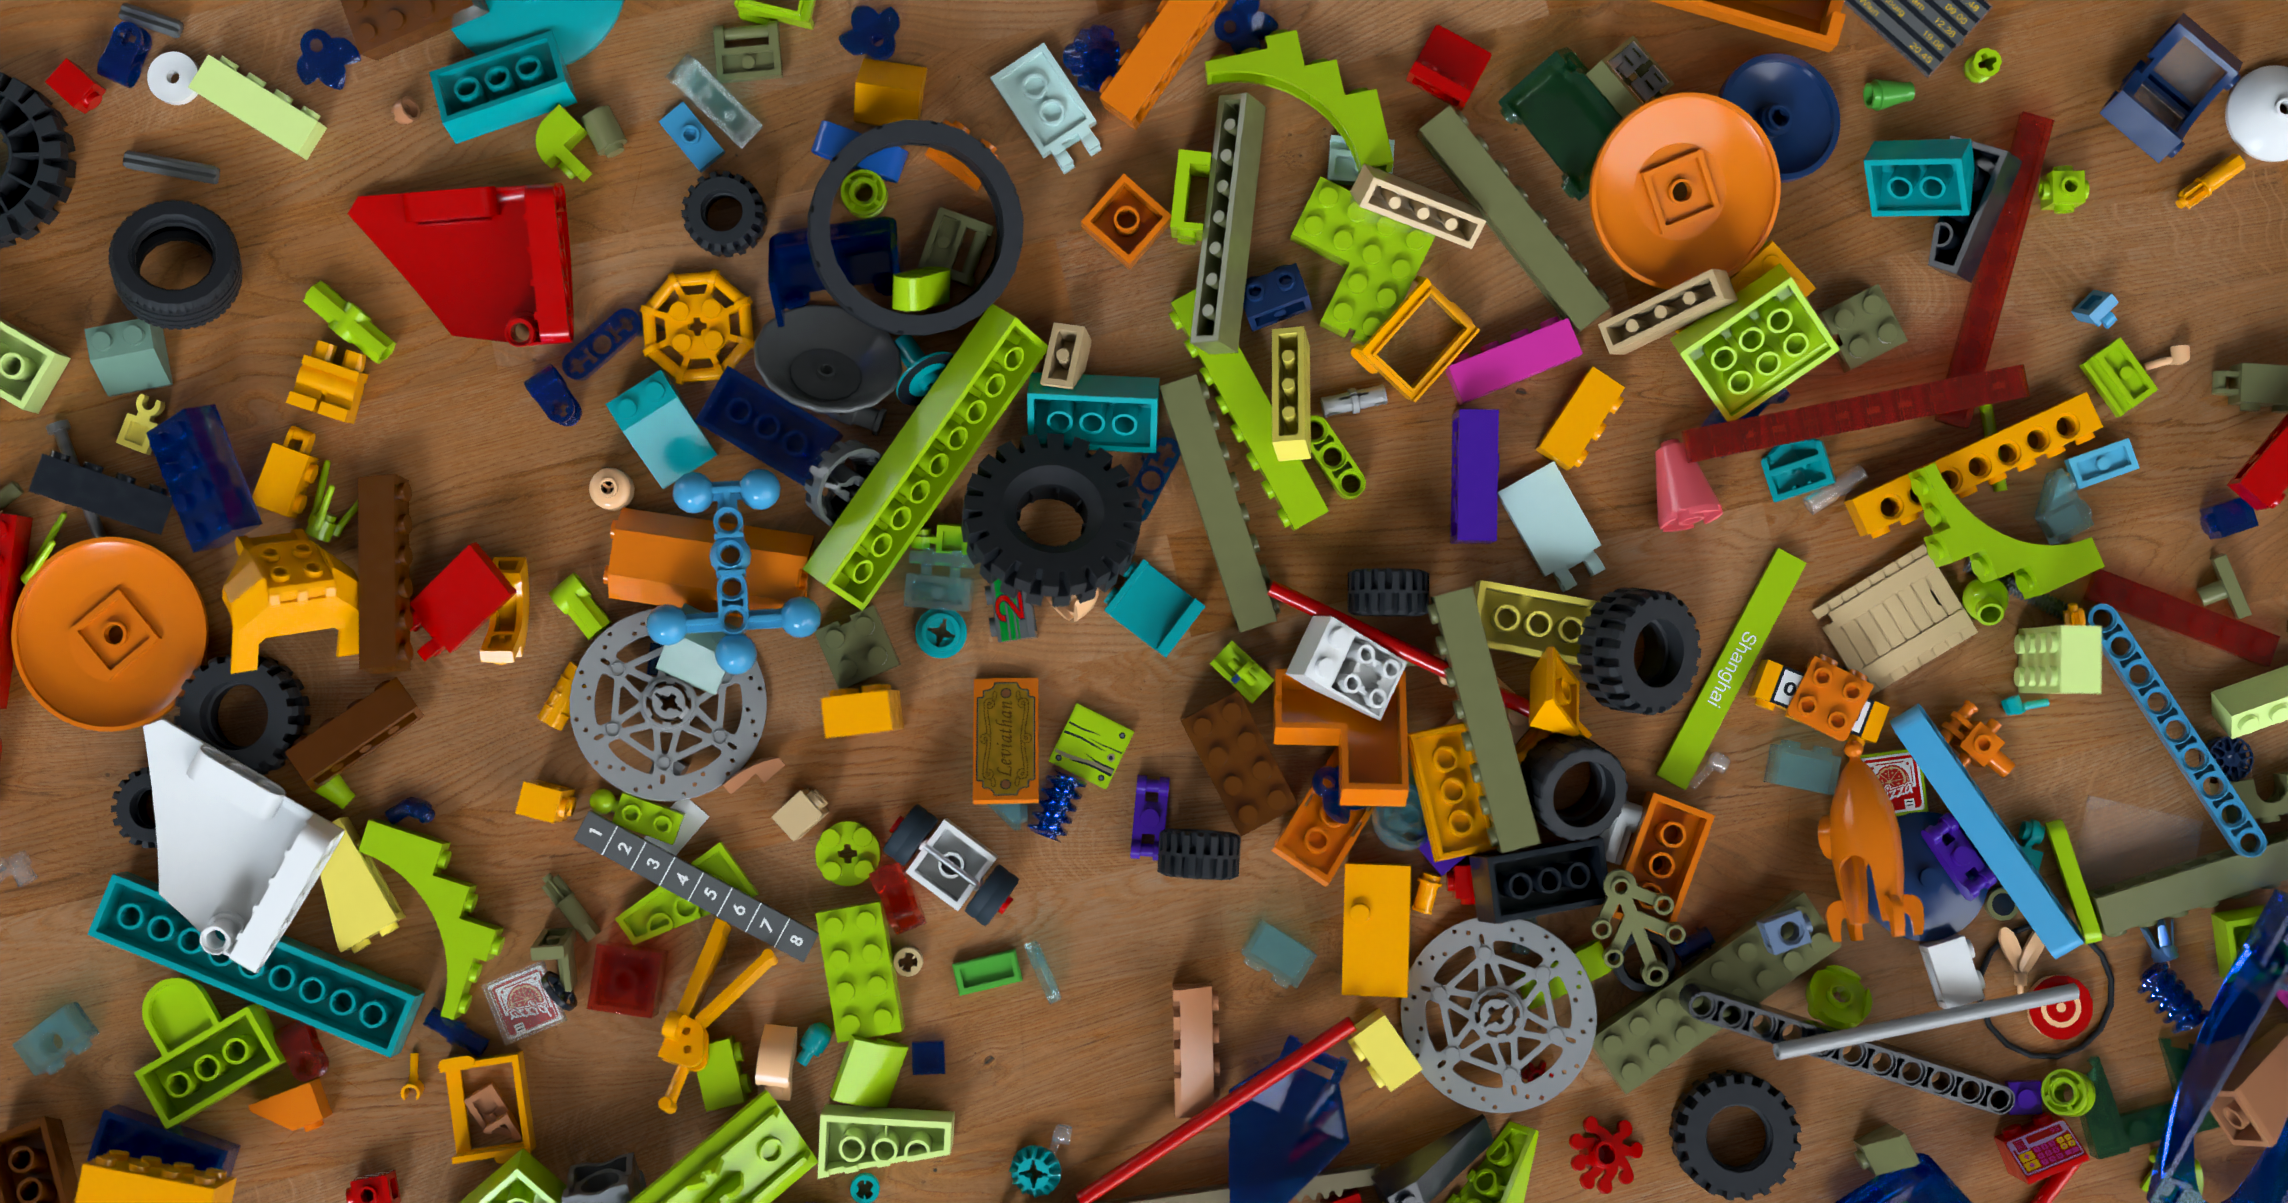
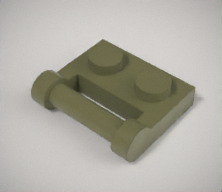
M778 20L768 21V24L731 28H725L724 25L713 26L717 81L719 84L783 78ZM769 37V44L726 48V41Z
M939 207L918 268L929 266L950 268L951 281L973 288L976 280L973 277L986 240L992 236L994 227L982 221ZM970 229L976 233L962 272L954 270L953 267L966 231Z

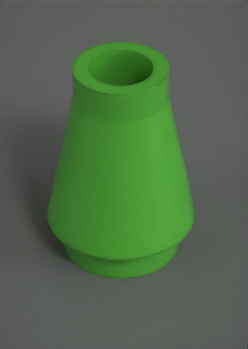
M1873 79L1871 83L1865 84L1863 90L1865 106L1868 109L1873 108L1875 111L1912 101L1915 96V88L1912 82Z

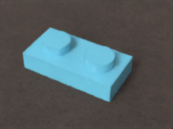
M2129 438L2064 460L2075 490L2140 468Z

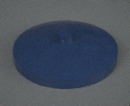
M1773 53L1760 55L1736 68L1723 83L1718 97L1730 101L1743 109L1759 124L1768 137L1777 158L1781 183L1802 179L1819 169L1831 156L1840 132L1839 106L1827 80L1809 63L1787 54Z
M1913 812L1896 816L1903 849L1904 894L1915 895L1921 900L1924 907L1923 935L1913 936L1910 918L1904 913L1905 936L1900 937L1906 939L1935 941L1958 933L1977 916L1987 896L1988 888L1984 887L1980 890V895L1974 900L1968 901L1965 899L1924 841L1921 831L1929 825L1935 826L1938 823V819L1943 816L1940 813ZM1959 824V829L1961 830V832L1964 834V836L1966 837L1972 848L1975 850L1981 861L1984 863V865L1987 868H1989L1984 858L1981 856L1977 848L1974 846L1970 838L1967 836V834ZM1946 834L1942 836L1944 844L1950 841ZM1868 864L1866 874L1869 914L1879 925L1891 932L1889 921H1882L1872 870ZM1971 870L1965 873L1969 880L1975 878Z

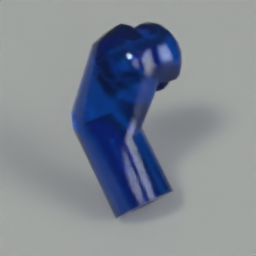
M408 797L385 811L386 817L393 825L407 816L419 819L421 823L427 824L435 818L436 814L428 801L416 797Z

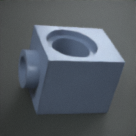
M1791 908L1756 921L1766 950L1773 955L1812 942L1809 934L1813 932L1812 924L1807 914H1802L1801 910ZM1790 921L1793 924L1794 932L1791 937L1783 939L1780 934L1781 926L1785 922Z

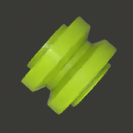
M862 169L852 172L845 178L841 187V197L847 210L852 215L861 219H871L881 214L888 202V191L884 181L878 174ZM868 187L873 190V195L868 201L856 199L857 192L861 188Z
M2068 1069L2055 1070L2047 1075L2041 1087L2044 1104L2049 1110L2059 1115L2070 1117L2082 1116L2092 1108L2096 1098L2095 1087L2092 1081L2085 1074ZM2071 1085L2073 1096L2069 1101H2066L2063 1092L2066 1086Z

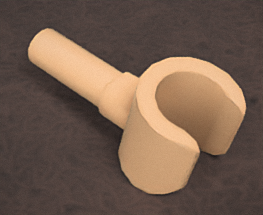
M2189 345L2171 346V357H2163L2143 363L2144 370L2147 371L2164 365H2181L2186 363L2190 359Z

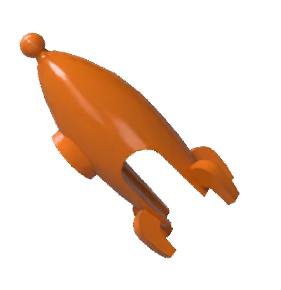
M1857 740L1848 741L1844 746V752L1849 757V762L1842 770L1836 784L1829 814L1822 816L1818 824L1819 845L1823 854L1832 860L1835 880L1841 899L1832 902L1826 909L1825 917L1832 943L1842 942L1841 922L1846 918L1851 941L1864 940L1862 924L1869 923L1866 874L1868 864L1872 870L1882 921H1889L1892 937L1905 936L1904 913L1910 918L1913 936L1923 935V904L1915 895L1904 894L1903 849L1900 828L1893 803L1876 774L1861 760L1860 756L1864 748Z

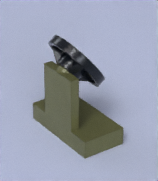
M574 927L543 929L530 948L531 960H558L559 975L552 971H547L541 976V983L548 996L559 1007L566 1011H571L578 1005L576 995L573 992V988L578 982L574 943L577 940L576 930Z

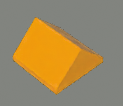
M864 58L855 82L854 122L880 126L906 119L919 120L927 68Z
M1554 646L1547 647L1530 673L1529 726L1569 736L1579 735L1580 682Z

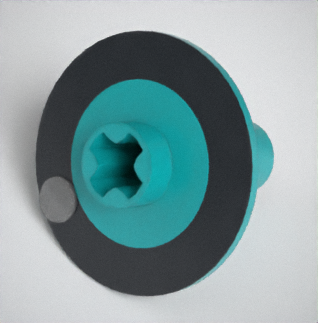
M902 335L894 342L900 349L901 361L907 370L897 384L896 394L903 404L917 406L931 389L954 354L950 352H936L926 356L911 335Z

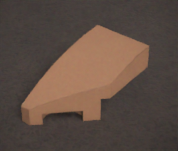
M779 757L750 760L722 785L732 794L755 774L765 783L783 768L785 763Z
M494 1081L464 1099V1103L479 1126L484 1128L483 1133L511 1136V1139L515 1140L522 1138L521 1129Z

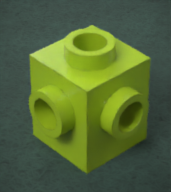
M2069 165L2053 167V171L2040 178L2038 185L2041 210H2054L2055 214L2074 212V208L2086 203L2085 199L2089 195V182L2085 180V170L2073 171V166Z

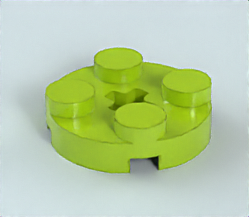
M856 821L839 822L822 833L816 845V863L825 879L840 886L858 885L871 877L877 869L881 860V846L875 834L865 825ZM846 844L851 845V850H857V856L852 857L851 863L845 862V858L839 855V852L844 850Z
M1838 965L1827 966L1824 970H1818L1806 985L1805 994L1809 1004L1807 1011L1812 1018L1821 1020L1831 1027L1837 1029L1854 1028L1869 1015L1872 1009L1871 992L1869 988L1864 989L1863 985L1859 982L1861 978L1854 971ZM1834 993H1840V998L1845 1000V1002L1837 1001L1833 996Z

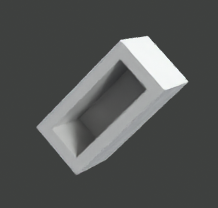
M1954 934L1944 939L1918 945L1938 1007L1948 1009L1985 999L1982 990L1985 988V981L1981 972L1975 969L1972 960L1975 957V951L1969 939H1965L1963 935Z

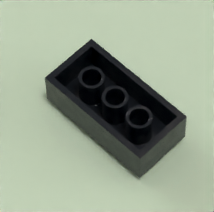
M1590 837L1588 840L1582 841L1565 839L1531 845L1505 853L1497 851L1469 856L1477 921L1499 924L1601 905L1604 904L1607 898L1603 889V882L1608 874L1604 840L1600 837Z

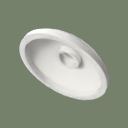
M2265 66L2246 74L2235 84L2226 102L2225 120L2231 138L2242 151L2258 160L2267 162L2288 160V67ZM2280 104L2286 106V114L2280 111Z

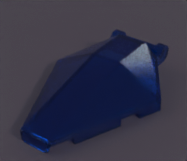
M1290 1034L1278 1059L1229 1089V1093L1305 1044L1299 1042L1298 1037ZM1323 1052L1311 1061L1333 1070L1331 1079L1300 1067L1229 1113L1230 1203H1289L1351 1143L1340 1086L1349 1066V1059L1342 1056L1336 1058Z

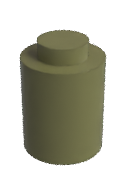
M606 105L593 109L581 118V122L598 155H606L607 158H612L625 150L623 146L627 143V139L610 106Z

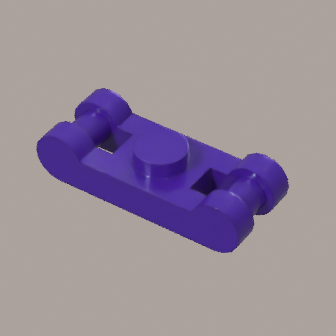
M1137 775L1131 859H1140V856L1153 857L1154 861H1158L1160 831L1165 830L1170 777H1160V780L1147 779V775ZM1146 792H1157L1158 802L1145 801ZM1142 834L1155 835L1154 844L1141 843Z
M1945 813L1938 819V823L1935 826L1929 825L1921 831L1924 841L1965 899L1968 901L1974 900L1980 895L1981 889L1984 887L1990 888L1997 882L1995 874L1981 861L1959 829V823L1952 814ZM1945 834L1950 840L1946 844L1942 841V836ZM1969 870L1975 876L1973 880H1969L1965 874Z

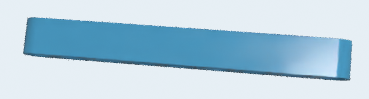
M2098 604L2090 608L2086 612V626H2096L2093 622V615L2097 610H2102L2109 615L2110 622L2108 626L2102 628L2101 651L2232 850L2243 857L2260 856L2267 847L2264 833L2118 612L2108 604ZM2122 638L2126 641L2128 650L2123 656L2116 655L2112 651L2111 643L2113 639ZM2134 665L2141 666L2146 672V678L2142 683H2135L2130 679L2129 671ZM2152 693H2158L2164 699V706L2160 711H2154L2148 706V697ZM2170 721H2177L2182 726V734L2178 739H2172L2167 735L2166 726ZM2191 748L2197 750L2201 755V761L2196 767L2189 766L2184 759L2185 753ZM2210 776L2216 778L2219 782V790L2214 795L2207 794L2203 789L2205 779ZM2227 805L2234 806L2238 811L2237 819L2230 824L2222 818V810ZM2247 833L2253 834L2256 838V846L2249 852L2245 851L2240 844L2242 836Z
M1918 703L1890 720L1893 730L2050 954L2055 959H2058L2084 944L2085 940L2075 923L1922 706Z

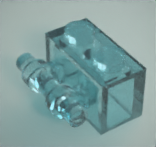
M923 548V551L910 550L909 563L921 564V573H906L904 606L967 612L972 610L974 577L961 576V568L974 569L975 565L972 564L968 555H963L962 551H952V554L938 553L930 548ZM932 566H950V575L932 574Z

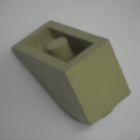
M1888 1123L1853 1141L1857 1148L1854 1156L1863 1170L1868 1169L1875 1175L1920 1164L1906 1134Z

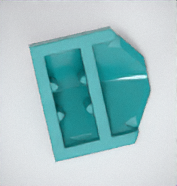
M1800 433L1781 439L1768 455L1760 461L1774 503L1836 483L1823 441Z

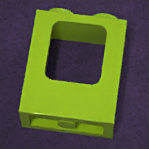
M1179 149L1170 223L1172 238H1177V243L1196 245L1197 241H1202L1204 225L1202 223L1186 221L1191 177H1210L1211 152Z

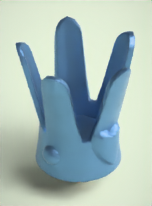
M2162 918L2157 923L2159 945L2148 927L2140 928L2151 948L2153 962H2166L2167 968H2170L2169 961L2179 957L2178 948L2174 945V919H2171L2170 941L2165 920Z

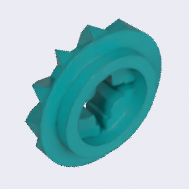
M935 607L926 611L920 617L916 625L915 636L919 647L927 655L934 658H948L958 653L965 644L967 626L961 615L953 609ZM944 619H947L945 623L947 625L946 630L955 635V637L943 638L939 647H937V635L933 634L932 631H928V628H939Z
M1037 1145L1027 1146L1019 1150L1012 1159L1009 1172H1011L1013 1184L1021 1189L1022 1194L1027 1193L1033 1195L1034 1198L1048 1195L1059 1184L1061 1166L1057 1157L1049 1149ZM1034 1160L1037 1171L1045 1173L1039 1175L1036 1183L1033 1175L1027 1173V1170H1030Z

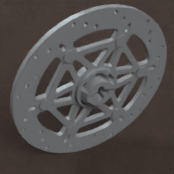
M650 609L616 622L595 639L587 649L576 669L571 686V724L579 748L587 761L613 786L626 793L648 800H687L699 797L722 786L727 779L741 770L751 758L762 736L767 712L766 687L757 660L753 667L745 673L734 675L726 672L716 693L719 695L717 720L713 721L699 708L700 704L713 696L712 694L705 692L701 696H697L692 685L673 676H666L662 671H658L657 677H652L635 669L637 666L660 656L664 646L628 663L619 660L616 655L620 650L640 638L649 636L646 623L647 617L653 610ZM601 659H606L610 662V665H605L601 662ZM607 674L614 679L611 721L599 725L595 716V695L601 676ZM626 676L636 677L647 682L648 685L643 692H639L626 679ZM665 683H666V685H667V686L662 687V688H658V687H657L658 685L665 684ZM675 684L686 690L685 695L688 700H691V710L685 706L683 693L674 687ZM733 684H739L742 693V715L737 732L730 734L723 729L726 688ZM622 687H625L639 702L620 715V691ZM671 697L675 698L674 703L678 710L668 708L667 711H664L663 703L660 699L668 701ZM647 699L652 702L653 711L660 720L664 721L663 724L657 723L652 719L653 714L650 708H646ZM637 712H641L645 720L644 723L626 728L622 727L623 722ZM695 716H698L712 729L710 734L690 726ZM673 721H682L678 724L671 725V722ZM652 729L654 751L649 750L631 738L630 734ZM681 731L702 739V742L679 753L676 752ZM661 732L673 734L667 754H662ZM600 734L604 735L603 738L599 740H594L596 736ZM621 739L653 760V773L641 772L624 763L611 751L609 743ZM732 743L737 749L733 750L727 744ZM710 745L721 750V755L702 769L685 775L676 776L673 774L674 762ZM661 775H665L664 784H660Z
M1477 918L1456 924L1439 934L1416 958L1409 971L1408 997L1402 998L1401 1023L1408 1049L1422 1067L1421 1073L1436 1089L1453 1101L1472 1109L1491 1113H1512L1544 1104L1565 1090L1574 1081L1585 1065L1593 1047L1597 1027V1006L1591 981L1582 963L1574 952L1552 932L1523 919L1502 924L1479 922ZM1480 934L1484 936V944L1480 941ZM1495 941H1507L1520 944L1542 956L1543 962L1534 968L1496 955L1493 943ZM1465 947H1474L1476 959L1447 985L1435 981L1437 972L1451 956ZM1555 960H1558L1559 964L1555 968H1552L1551 964ZM1487 963L1490 964L1498 982L1497 985L1486 986L1485 965ZM1499 964L1526 973V976L1508 986L1501 973ZM1477 969L1479 988L1477 992L1456 987L1470 972ZM1555 976H1559L1562 979L1569 995L1572 1012L1570 1028L1557 1024L1549 982ZM1533 979L1536 980V986L1526 999H1522L1516 992V989ZM1422 986L1429 987L1431 991L1423 990ZM1540 991L1544 995L1548 1020L1528 1009V1006ZM1500 992L1509 995L1507 998L1502 996L1494 997L1481 1008L1482 1003L1480 1001L1487 994L1493 996L1498 995ZM1450 996L1471 998L1470 1009L1467 1010L1450 1000ZM1428 1000L1440 1005L1448 1046L1441 1052L1437 1051L1434 1047L1426 1021V1003ZM1508 1004V1008L1504 1010L1505 1013L1502 1015L1505 1021L1497 1019L1489 1024L1488 1021L1494 1014L1492 1007L1497 1010ZM1518 1006L1520 1016L1516 1018V1007ZM1449 1009L1469 1019L1457 1037L1453 1034ZM1478 1011H1480V1019H1481L1480 1022H1478V1019H1477V1012H1478ZM1516 1018L1514 1025L1517 1027L1512 1033L1504 1032L1499 1033L1497 1036L1488 1033L1489 1030L1493 1032L1505 1030L1512 1025ZM1529 1018L1545 1027L1547 1033L1525 1030L1524 1027L1527 1019ZM1474 1029L1480 1036V1039L1465 1048H1461L1460 1043L1470 1030ZM1518 1037L1541 1041L1525 1058L1519 1059ZM1567 1037L1575 1039L1576 1043L1568 1041ZM1486 1043H1490L1498 1063L1493 1064L1471 1056V1052ZM1499 1043H1511L1510 1065L1506 1064ZM1555 1044L1562 1047L1563 1052L1548 1071L1533 1081L1523 1082L1521 1076V1069L1548 1045ZM1445 1060L1446 1064L1440 1068L1438 1064ZM1460 1060L1499 1073L1502 1076L1503 1086L1489 1087L1474 1083L1455 1072L1454 1066ZM1512 1085L1516 1086V1095L1513 1093Z

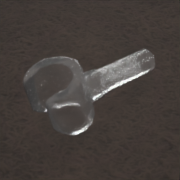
M1719 752L1712 753L1706 762V766L1689 785L1695 790L1713 770L1723 774L1730 764V759Z
M1061 1124L1055 1126L1049 1148L1054 1155L1058 1150L1059 1144L1069 1145L1072 1133L1071 1126Z

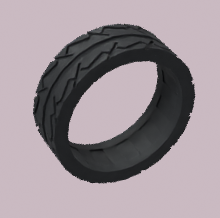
M906 119L883 124L861 134L847 144L832 159L815 187L808 211L807 241L814 269L829 295L848 314L869 327L888 333L924 336L955 329L980 316L1000 297L1015 273L1022 250L1023 214L1016 187L1006 168L983 143L961 129L940 122ZM915 145L927 146L948 153L964 163L979 178L990 197L994 209L997 240L994 256L985 277L970 295L957 305L939 313L927 315L901 314L878 306L865 298L847 280L837 263L832 248L830 215L833 199L842 180L853 167L867 156L886 148Z

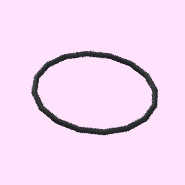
M2028 923L2011 931L2016 935L2032 929V927ZM1999 940L1988 949L1979 971L1983 978L1994 952L2000 948ZM2095 943L2088 945L2099 956L2108 978V1005L2098 1028L2080 1045L2059 1053H2032L2010 1043L1993 1026L1990 1017L1983 1018L1986 1027L2006 1048L2030 1059H2060L2084 1050L2103 1032L2114 1007L2115 979L2105 953Z

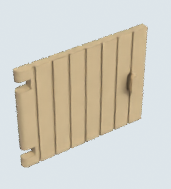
M1924 544L1812 610L1816 619L1826 614L1829 616L1832 622L1826 624L1822 629L1848 671L1853 669L1866 675L1868 682L1874 685L1869 697L1978 633L1939 567L1936 568L1934 561L1929 557Z

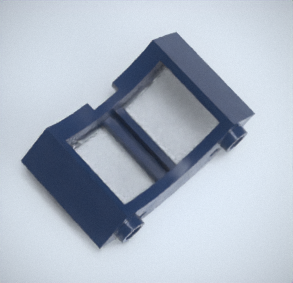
M2185 13L2153 44V47L2146 55L2149 58L2147 62L2139 60L2122 80L2123 83L2118 89L2120 92L2115 90L2100 111V114L2157 163H2160L2166 156L2174 157L2185 145L2182 141L2184 136L2200 114L2223 88L2228 91L2241 78L2238 73L2243 62Z

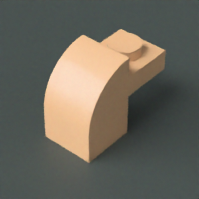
M764 1025L756 1068L755 1084L758 1085V1095L766 1089L774 1100L790 1101L792 1094V1069L797 1052V1027Z

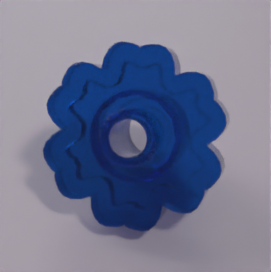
M1092 25L1090 29L1082 28L1079 35L1075 37L1074 42L1069 43L1063 51V63L1066 68L1071 70L1072 75L1078 76V86L1086 91L1099 92L1108 76L1114 77L1116 75V66L1121 59L1120 43L1114 40L1113 30L1105 25Z

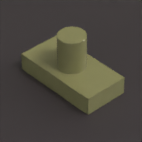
M2221 553L2210 557L2209 559L2218 577V581L2196 589L2202 605L2207 606L2226 598L2235 618L2242 619L2252 615L2227 555Z

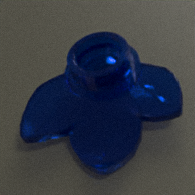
M1236 0L1231 10L1222 12L1215 20L1214 30L1217 37L1223 42L1230 43L1236 55L1249 48H1259L1262 50L1259 40L1265 39V36H1269L1278 28V23L1270 15L1258 11L1260 0ZM1229 20L1236 23V29L1232 33L1224 30V24Z
M856 6L851 15L853 29L839 36L841 45L855 56L868 54L869 57L875 60L890 58L896 48L894 36L900 28V18L893 7H889L878 14L869 6ZM884 40L880 46H874L878 41Z
M312 29L301 38L300 47L302 55L297 62V73L305 85H309L319 78L326 86L342 90L346 80L345 65L357 63L362 58L358 49L346 38H331L323 30ZM315 39H319L323 44L322 50L319 52H315L311 48V42Z
M1339 765L1335 768L1330 766L1322 767L1313 775V789L1322 797L1323 809L1334 821L1347 824L1350 818V810H1361L1369 807L1339 804ZM1323 779L1330 780L1332 788L1325 787Z

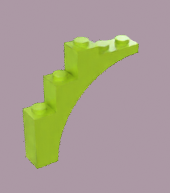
M1279 29L1273 31L1269 36H1265V49L1249 48L1238 55L1228 56L1227 54L1213 56L1209 61H1205L1207 85L1242 82L1268 86L1289 93L1313 107L1332 124L1348 146L1356 163L1358 173H1360L1364 164L1387 173L1392 172L1394 160L1377 89L1358 88L1345 95L1337 59L1328 61L1326 58H1320L1305 66L1297 30Z
M1935 463L1908 473L1911 480V488L1915 495L1918 496L1924 510L1925 520L1933 531V534L1923 539L1927 545V553L1934 561L1936 568L1969 556L1972 570L1982 583L1999 579L2013 572L2017 588L2022 592L2026 600L2046 594L2105 567L2092 537L2064 545H2040L2016 540L1994 530L1975 517L1952 493Z
M368 820L358 851L390 866L402 875L426 902L440 930L447 962V987L441 1016L451 1020L461 1017L462 1013H467L472 1001V995H469L472 982H477L482 971V964L479 963V960L486 962L494 959L495 955L499 956L505 942V937L501 936L504 928L467 916L468 912H473L477 904L478 894H475L477 885L441 873L442 869L445 870L451 859L452 852L448 851L451 842L384 820Z

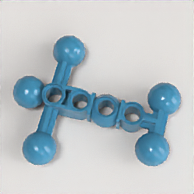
M766 469L751 470L740 481L711 482L707 476L696 472L686 473L677 479L673 486L672 494L674 502L685 512H702L713 501L718 503V511L713 519L717 534H714L715 542L710 549L709 555L711 565L716 570V576L719 579L717 582L718 612L685 614L676 605L664 604L657 606L647 617L646 623L648 635L653 641L660 645L670 646L680 642L688 633L723 631L726 636L720 639L716 646V662L725 672L738 675L751 669L757 658V649L751 638L744 635L747 630L783 628L789 635L803 638L810 636L818 629L821 623L820 608L815 601L808 597L798 596L791 598L784 603L782 608L749 610L748 589L744 577H747L746 569L751 563L752 554L742 532L744 523L742 514L738 510L737 500H743L747 506L758 510L774 505L780 496L781 487L779 480L772 472ZM725 516H733L737 519L738 525L731 531H725L719 526L721 519ZM728 548L738 550L740 553L739 559L732 564L724 562L721 559V554L724 550ZM731 580L739 582L742 586L740 593L736 596L726 595L723 592V586L726 582ZM731 613H738L744 618L741 627L730 629L725 625L726 617Z

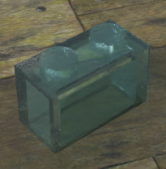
M1781 739L1780 745L1770 744L1763 782L1834 795L1842 757L1832 755L1833 749L1813 745L1812 751L1800 749V742Z
M1263 919L1259 920L1240 951L1246 957L1243 961L1245 964L1258 972L1263 967L1273 974L1271 980L1285 989H1288L1290 985L1297 989L1318 956L1316 952Z

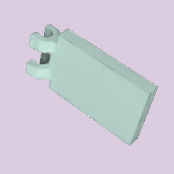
M1044 43L990 77L992 83L1043 159L1052 154L1064 174L1075 168L1073 159L1066 151L1072 145L1081 140L1091 157L1102 150L1099 140L1090 129L1097 124L1096 119Z
M1554 461L1498 492L1501 503L1541 574L1545 577L1553 573L1562 592L1578 585L1568 569L1582 561L1590 577L1606 569L1594 552V549L1601 546V543Z

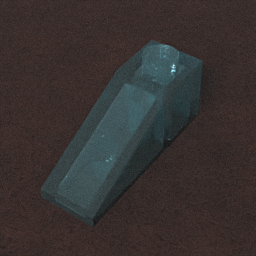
M686 54L665 76L740 149L762 129L763 125L691 55Z

